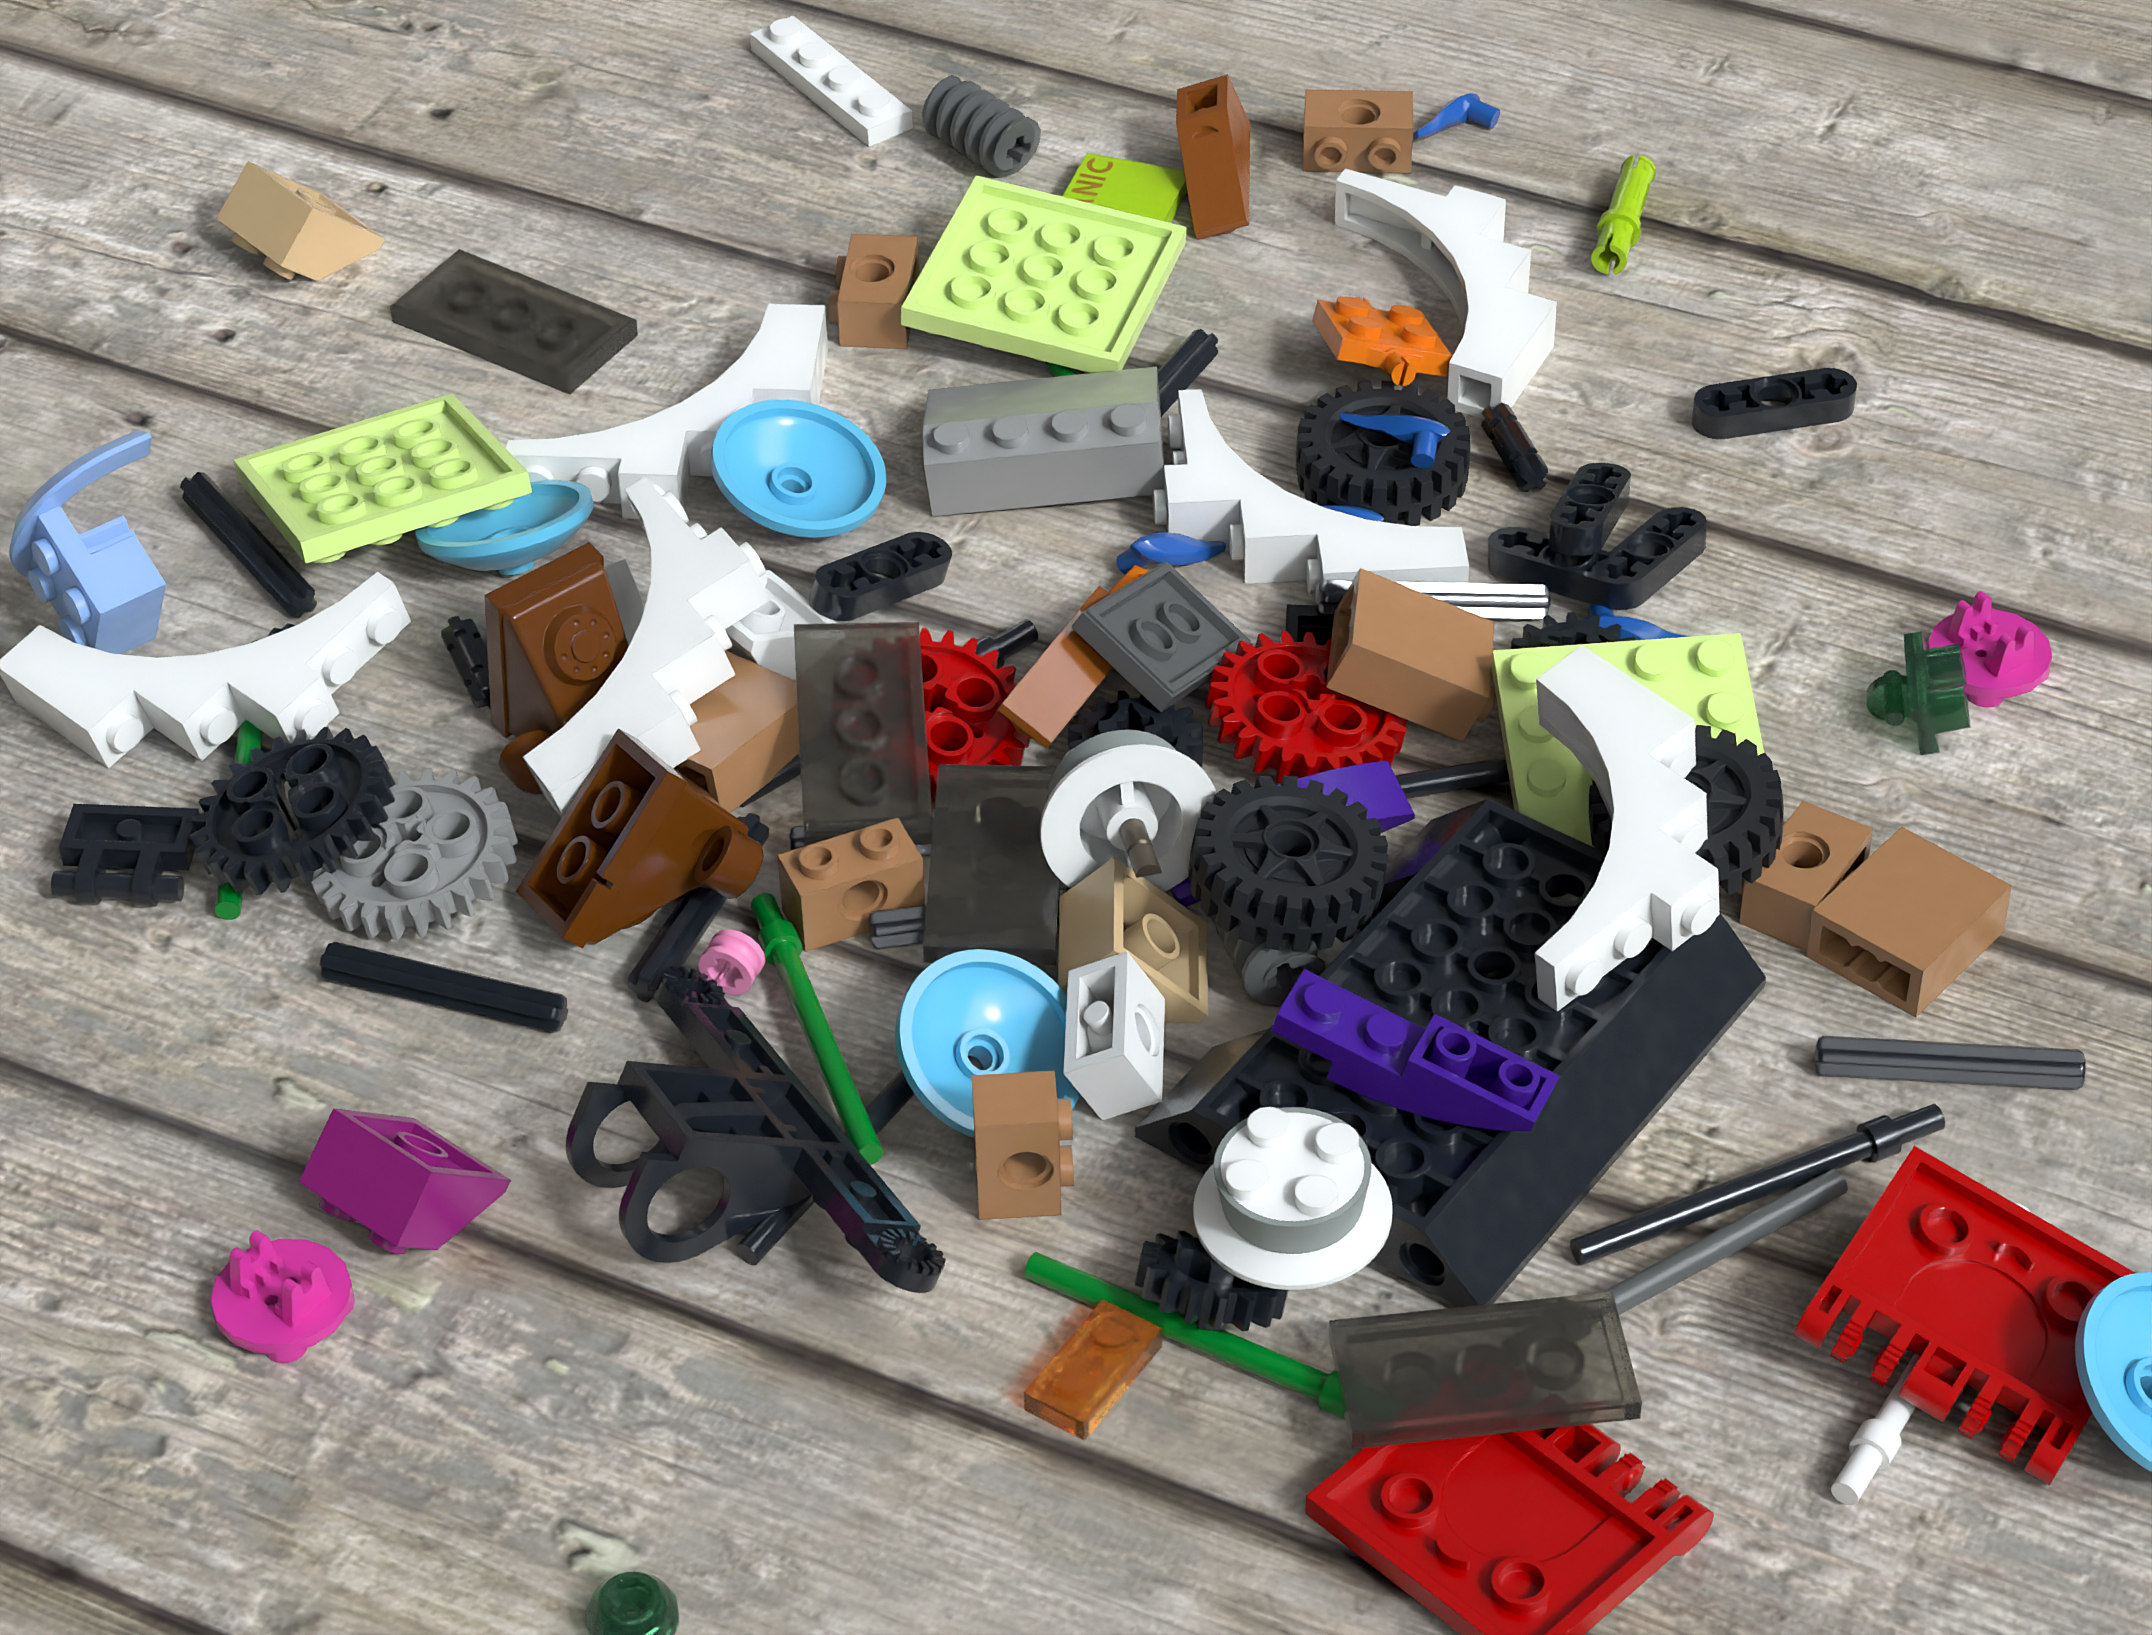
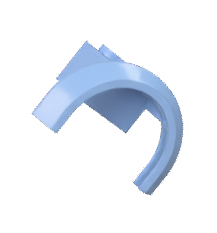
M140 430L133 431L90 451L67 465L44 483L31 496L18 514L9 548V557L17 572L29 579L37 598L44 604L50 601L60 617L58 624L62 636L73 643L112 654H123L156 638L166 583L136 538L134 531H129L124 516H120L78 535L61 506L99 478L148 456L152 437L149 432Z

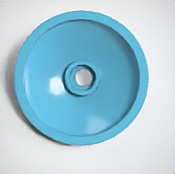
M777 399L747 405L731 414L721 424L711 449L712 473L719 489L727 500L757 524L785 535L821 538L852 531L863 525L874 515L882 501L887 477L884 461L872 440L850 420L832 410L812 403Z
M543 480L530 482L532 493L515 498L514 502L507 507L497 510L479 509L460 515L457 521L447 526L436 528L425 526L416 529L417 543L420 550L427 555L451 565L476 571L499 570L502 575L523 573L534 567V561L559 549L585 524L594 507L591 491L585 485L572 481Z
M975 949L960 951L947 955L928 966L906 991L898 1009L895 1025L896 1050L901 1069L909 1086L922 1104L934 1116L954 1130L974 1138L971 1075L1055 1071L1057 1099L1070 1098L1072 1109L1081 1095L1064 1075L1067 995L1051 977L1031 963L1019 957L994 950ZM968 1056L977 1058L981 1062L983 1070L974 1067L969 1061Z
M2139 1272L2113 1281L2097 1292L2088 1302L2078 1323L2075 1356L2083 1393L2099 1425L2126 1455L2152 1472V1272Z

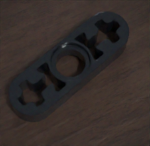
M1820 368L1708 385L1699 389L1694 396L1692 426L1699 434L1705 437L1729 439L1840 422L1849 418L1854 412L1857 382L1846 371L1836 368ZM1774 400L1786 403L1787 405L1777 407L1769 406L1761 402Z
M1590 463L1581 466L1550 514L1548 546L1558 553L1571 556H1587L1599 552L1629 503L1630 471L1625 467L1611 463Z
M910 532L821 566L816 571L809 595V604L818 614L835 621L857 619L940 586L947 574L952 557V549L947 542L936 535L926 532ZM872 573L880 574V575L886 576V577H888V578L879 577V576H876V575H874V574H872Z

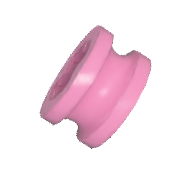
M731 929L721 930L714 934L708 949L702 953L698 962L701 975L703 973L708 975L707 980L714 979L717 981V986H722L723 988L722 992L730 995H742L750 990L755 976L763 969L765 955L759 944L746 934Z

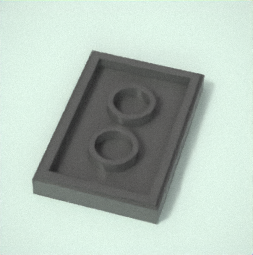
M1163 562L1089 607L1080 614L1071 626L1160 712H1163L1209 681L1214 667L1220 666L1225 651L1235 654L1238 642L1241 640L1253 645L1248 637L1168 562Z

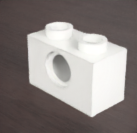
M1128 951L1068 971L1064 1075L1101 1120L1162 1102L1165 998Z

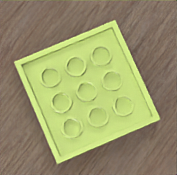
M975 176L901 307V325L930 334L942 335L978 344L982 347L994 348L1030 357L1037 361L1049 362L1088 373L1122 370L1185 246L1187 227Z
M453 393L233 460L238 481L305 564L310 562H332L343 557L346 551L367 544H390L399 540L405 532L425 526L433 528L447 526L457 521L460 515L479 509H501L511 505L515 498L532 493L528 471Z
M1741 633L1493 650L1491 669L1514 810L1592 846L1589 824V788L1592 785V777L1571 750L1539 725L1536 678L1581 645L1695 719V728L1696 725L1711 726L1712 738H1717L1722 729L1736 733L1737 745L1748 739L1757 745L1758 755L1764 753Z

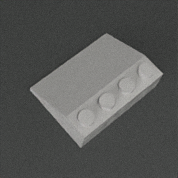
M1157 367L929 389L923 420V457L932 517L1153 495V490L1164 489V452Z

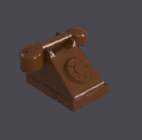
M590 542L484 595L491 723L505 738L511 735L516 737L506 745L500 754L499 766L513 784L525 793L536 795L542 794V791L523 756L564 727L598 693L629 647L604 569V556Z
M618 728L516 892L563 939L584 948L586 944L595 945L622 929L642 923L651 917L657 909L696 888H708L728 899L739 897L756 880L762 866L764 852L760 842L747 836L749 831L747 825L723 808L714 796L665 763L639 739Z

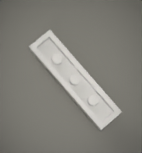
M795 16L776 20L771 25L750 33L751 51L868 147L913 128L912 110Z

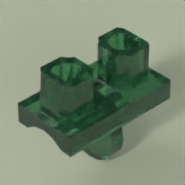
M1922 631L1904 634L1906 676L1901 675L1896 670H1889L1883 676L1871 682L1866 690L1867 708L1873 716L1886 721L1891 726H1898L1904 722V719L1911 717V720L1917 723L1920 755L1939 753L1938 733L1971 728L1964 687H1957L1967 685L1966 667L1960 644L1927 649Z

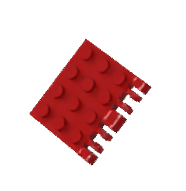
M1914 1146L1806 1308L1793 1335L1819 1349L1843 1311L1851 1316L1830 1354L1831 1357L1843 1364L1849 1357H1853L1857 1351L1867 1326L1884 1335L1891 1342L1877 1356L1871 1367L1872 1374L1870 1376V1380L1883 1388L1907 1350L1918 1355L1920 1358L1901 1388L1898 1397L1942 1423L1953 1408L1966 1384L1976 1389L1980 1393L1958 1429V1432L1971 1440L1976 1433L1981 1432L1992 1414L1991 1407L1995 1401L2020 1415L2016 1424L2010 1425L2000 1443L2001 1450L1998 1454L2010 1463L2014 1462L2034 1426H2039L2046 1433L2024 1471L2050 1486L2092 1415L2081 1387L2075 1356L2076 1333L2081 1315L2088 1302L2102 1288L2120 1277L2134 1274L2135 1272Z
M1490 1349L1479 1353L1306 1495L1305 1514L1460 1635H1585L1672 1557L1684 1556L1698 1544L1708 1532L1714 1518L1711 1510L1687 1494L1679 1498L1681 1493L1677 1490L1678 1487L1666 1478L1664 1480L1660 1479L1658 1483H1655L1652 1488L1650 1487L1633 1503L1627 1501L1625 1496L1628 1493L1630 1494L1641 1481L1640 1479L1646 1468L1642 1464L1643 1461L1631 1452L1629 1454L1625 1453L1617 1461L1621 1451L1620 1444L1581 1415H1575L1566 1421L1570 1412L1566 1409V1405L1557 1398L1553 1397L1544 1401L1542 1406L1535 1408L1521 1421L1516 1419V1414L1520 1413L1528 1402L1531 1401V1396L1536 1387L1532 1384V1380L1521 1372L1514 1374V1367Z

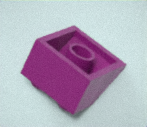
M333 1108L299 1180L300 1184L322 1197L319 1202L320 1208L339 1219L349 1222H360L370 1229L367 1237L371 1242L396 1254H405L408 1248L438 1250L501 1197L511 1182L509 1178L415 1118Z

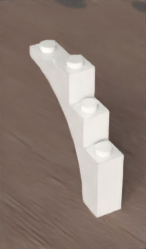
M1344 169L1336 179L1335 225L1372 238L1404 255L1435 281L1449 298L1463 327L1464 336L1449 362L1447 399L1455 405V411L1484 419L1482 411L1488 405L1495 407L1502 402L1512 407L1554 348L1557 302L1528 294L1531 250L1503 242L1506 199L1457 185L1445 197Z
M768 304L760 329L742 356L714 382L674 406L644 419L599 432L554 439L508 440L506 449L528 471L530 482L565 480L583 484L591 491L593 503L621 504L623 519H638L624 489L643 477H646L661 495L671 491L684 509L690 476L714 477L710 461L712 445L719 427L731 414L747 405L766 400H796L819 406L828 353L825 305Z
M1202 389L1178 390V414L1168 415V439L1170 450L1180 449V451L1172 452V465H1164V489L1153 490L1155 526L1166 525V532L1179 533L1197 540L1224 542L1226 546L1230 547L1231 560H1242L1245 584L1307 581L1309 596L1315 595L1319 581L1323 579L1353 580L1360 568L1392 581L1468 583L1469 562L1462 527L1409 526L1367 520L1321 507L1289 493L1254 471L1226 444L1209 416Z
M646 477L641 478L624 489L647 534L651 547V584L642 620L624 657L598 693L564 727L523 756L544 797L560 818L563 817L618 728L639 739L672 768L701 751L690 729V726L698 722L689 704L735 676L734 670L724 652L732 647L725 629L769 602L759 580V577L766 574V570L751 545L745 542L738 546L722 527L710 535H707L699 523L689 527L686 524L689 522V519L673 493L668 491L661 495Z
M376 572L342 600L294 627L253 643L206 654L160 658L112 654L73 643L39 625L0 659V676L17 704L108 769L129 750L133 749L153 728L200 761H203L221 743L227 741L245 720H248L273 739L280 736L286 745L293 743L297 733L302 729H305L309 738L312 739L340 713L331 694L342 684L348 682L380 649L394 640L399 632L411 622V619L394 582Z
M1583 645L1536 678L1539 725L1571 750L1589 773L1599 789L1612 822L1609 850L1595 885L1572 918L1535 952L1538 998L1557 1012L1578 995H1585L1593 990L1604 975L1626 958L1638 955L1652 938L1671 951H1674L1694 934L1699 935L1705 932L1713 924L1716 917L1720 915L1718 869L1695 854L1704 841L1708 839L1706 793L1685 779L1696 765L1695 719Z

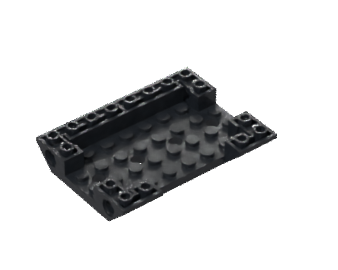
M1488 798L1431 819L1387 865L1384 887L1377 907L1380 913L1319 976L1424 1029L1427 1028L1432 1017L1436 1014L1559 1075L1558 1082L1531 1131H1503L1458 1125L1397 1109L1391 1105L1360 1095L1326 1079L1332 1065L1331 1061L1272 1032L1271 1026L1269 1029L1212 1047L1162 1099V1102H1159L1135 1127V1137L1205 1174L1214 1164L1217 1148L1225 1135L1257 1109L1264 1107H1299L1322 1111L1339 1118L1354 1128L1363 1139L1370 1153L1371 1163L1384 1178L1391 1195L1392 1224L1384 1246L1372 1262L1482 1318L1763 990L1766 976L1719 911L1720 915L1716 917L1713 924L1705 932L1699 935L1694 934L1674 951H1671L1652 938L1638 955L1626 958L1604 975L1593 990L1585 995H1578L1558 1012L1538 998L1535 952L1572 918L1595 885L1607 853ZM1567 893L1575 895L1579 898L1575 901L1563 902L1554 899L1556 897L1564 896ZM1500 970L1509 976L1502 979H1488L1480 974H1489Z

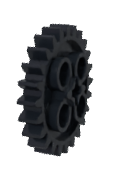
M323 727L314 739H310L305 729H302L297 733L293 743L286 745L279 736L274 739L272 750L267 753H263L257 748L252 749V761L247 765L240 763L230 764L229 767L234 776L229 780H214L211 784L217 795L204 797L198 801L204 813L192 817L191 822L196 832L190 835V839L197 850L195 852L209 875L213 874L218 885L223 886L230 883L235 893H240L251 885L256 895H262L270 884L275 882L280 893H284L294 878L300 877L302 882L308 886L312 883L314 871L320 868L333 874L336 872L335 859L339 856L355 859L358 854L353 845L357 841H373L376 838L370 825L383 823L388 820L389 817L383 807L395 802V798L390 790L395 785V781L380 750L376 745L371 746L364 734L354 738L350 729L345 728L334 737L329 727ZM286 781L291 787V789L288 790V799L286 797L284 786ZM297 820L300 824L301 829L300 839L297 837L295 831L298 828Z

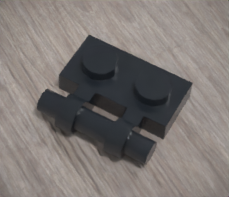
M73 804L59 845V851L63 866H78L77 872H53L51 878L52 895L55 897H75L78 904L93 905L100 904L102 898L133 900L135 906L156 907L159 901L181 902L184 896L183 877L162 874L164 870L189 871L196 849L190 839V835L196 832L191 819L200 814L199 808ZM107 868L135 869L134 874L106 873Z

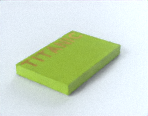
M1086 153L1062 197L1171 223L1188 191L1184 170Z

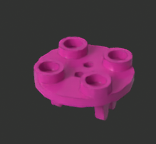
M1979 591L1974 597L1972 606L1964 600L1960 601L1956 605L1954 614L1948 615L1934 626L1928 640L1925 661L1927 667L1934 671L1944 683L1962 693H1966L1968 700L1974 705L1995 707L2000 705L2004 698H2011L2030 692L2047 680L2053 655L2049 639L2035 624L2017 614L1992 609L1991 597L1983 591Z
M255 1230L249 1237L250 1248L245 1251L238 1247L234 1248L230 1253V1261L214 1281L210 1299L214 1320L218 1330L234 1345L255 1353L266 1354L271 1361L276 1363L293 1362L301 1358L308 1347L314 1346L334 1333L345 1317L352 1311L355 1303L352 1282L345 1262L330 1248L306 1239H276L270 1241L267 1235Z

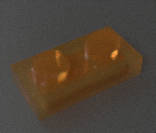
M1102 1299L1024 1391V1410L1085 1441L1162 1348V1328Z

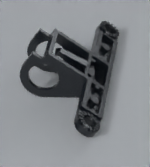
M676 966L665 968L655 989L654 998L689 1041L691 1050L701 1057L710 1068L627 1061L617 1084L587 1082L566 1135L565 1146L568 1161L574 1171L584 1181L605 1188L627 1186L619 1207V1224L622 1234L630 1246L642 1257L655 1262L672 1263L688 1260L758 1224L770 1214L812 1195L813 1201L828 1213L845 1234L846 1242L858 1250L882 1279L910 1292L927 1293L932 1291L943 1271L946 1258H943L944 1254L942 1251L936 1250L937 1246L934 1243L928 1244L926 1242L927 1239L921 1236L919 1233L921 1225L739 1007H732L724 998L725 992H722V986H717L718 982L714 979L707 980L708 975L705 973L700 978L697 977V970L692 968L690 972L684 966H680L679 969ZM627 1101H631L660 1140L650 1151L641 1152L639 1158L627 1163L609 1164L598 1160L595 1157L593 1145L599 1126L615 1108ZM695 1167H710L722 1173L724 1182L722 1196L716 1208L703 1222L690 1230L671 1235L660 1234L649 1228L647 1222L649 1205L659 1188L670 1178L684 1170Z

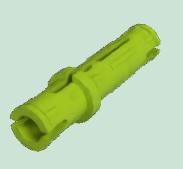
M1634 155L1624 160L1609 208L1601 215L1598 221V241L1592 252L1591 261L1593 266L1603 274H1609L1612 261H1615L1613 267L1614 274L1623 271L1627 265L1630 248L1635 246L1640 238L1642 229L1640 228V217L1651 183L1656 175L1654 163L1645 156L1639 155L1636 168H1633L1635 162Z

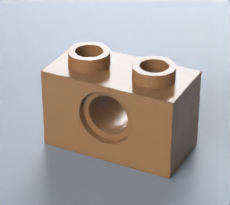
M1305 89L1303 171L1343 172L1344 169H1349L1362 173H1411L1413 91Z
M851 233L847 256L839 255L837 258V289H831L829 296V322L839 324L840 346L907 349L911 328L901 325V307L920 275L918 236Z
M1802 800L1787 822L1783 821L1780 850L1776 849V857L1769 868L1762 866L1761 877L1752 884L1742 878L1741 890L1736 892L1742 896L1739 924L1807 951L1812 910L1869 857L1873 828Z
M898 817L777 855L782 911L787 920L794 925L805 952L869 932V916L873 911L925 905L923 858Z
M1055 1071L971 1075L979 1220L1062 1215L1061 1187L1074 1186L1072 1145L1060 1146V1141L1073 1140L1071 1099H1057Z

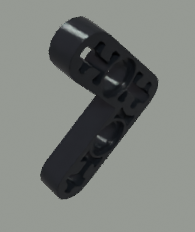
M1671 507L1663 509L1653 515L1610 552L1600 550L1595 554L1587 556L1565 555L1552 550L1548 546L1549 534L1522 527L1502 528L1491 533L1488 537V569L1494 575L1521 584H1542L1547 587L1548 592L1595 606H1604L1611 610L1633 609L1646 602L1703 553L1706 548L1707 520L1703 513L1692 508Z

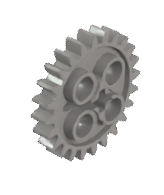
M426 768L419 781L411 782L406 771H402L398 776L397 785L390 788L395 802L383 807L389 817L388 820L383 823L370 825L376 838L373 841H357L353 845L358 854L355 859L339 856L335 859L336 872L333 874L326 872L323 868L314 871L312 886L319 904L325 905L331 920L342 917L347 931L350 932L363 924L368 938L373 939L384 927H389L393 940H399L406 927L415 926L419 937L426 936L429 922L437 920L445 929L452 928L450 914L459 911L466 916L472 917L475 915L471 901L475 898L492 901L495 898L490 883L508 882L509 877L505 866L516 863L517 858L513 845L517 844L518 840L505 801L499 802L493 787L482 790L478 777L473 776L460 784L456 770H450L440 781H436L432 769Z

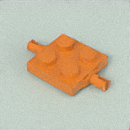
M1346 296L1338 297L1336 302L1317 300L1312 321L1337 360L1366 364L1383 369L1398 386L1400 382L1402 386L1412 383L1416 373L1447 377L1452 355L1421 311L1403 305H1393L1390 311L1375 309L1364 297L1363 301L1360 297Z

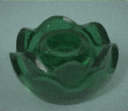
M626 1571L615 1574L597 1587L587 1604L586 1621L589 1635H674L679 1625V1610L676 1596L661 1579L650 1573Z

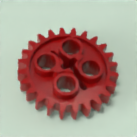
M927 628L921 629L919 641L911 642L902 630L897 631L893 647L876 638L873 640L872 654L869 655L857 650L854 653L853 667L843 666L840 671L839 685H834L829 727L836 730L835 749H848L845 764L847 768L865 765L864 784L868 785L880 778L886 780L885 796L887 797L895 794L900 787L908 789L909 804L912 805L916 804L922 792L930 793L936 807L942 806L944 794L950 792L954 794L961 804H967L970 787L975 788L982 795L988 796L991 792L993 779L1006 784L1009 781L1011 767H1020L1022 765L1025 748L1029 747L1030 738L1019 733L1012 725L1010 719L997 710L1017 686V684H1014L1016 668L1013 665L996 669L999 652L992 650L983 656L976 654V638H971L962 647L954 645V634L950 630L944 634L941 642L932 641L931 634Z
M1287 631L1281 632L1278 643H1274L1263 633L1258 634L1255 647L1245 641H1239L1236 653L1225 651L1220 666L1214 667L1205 703V708L1211 710L1208 719L1209 726L1220 727L1217 741L1222 744L1236 743L1232 756L1235 760L1252 756L1255 759L1253 772L1255 773L1262 772L1268 767L1276 769V782L1278 783L1282 782L1283 775L1289 776L1291 774L1298 776L1299 779L1333 769L1388 761L1390 766H1392L1395 753H1400L1408 720L1326 688L1331 639L1324 646L1318 645L1312 632L1305 634L1303 642H1295Z

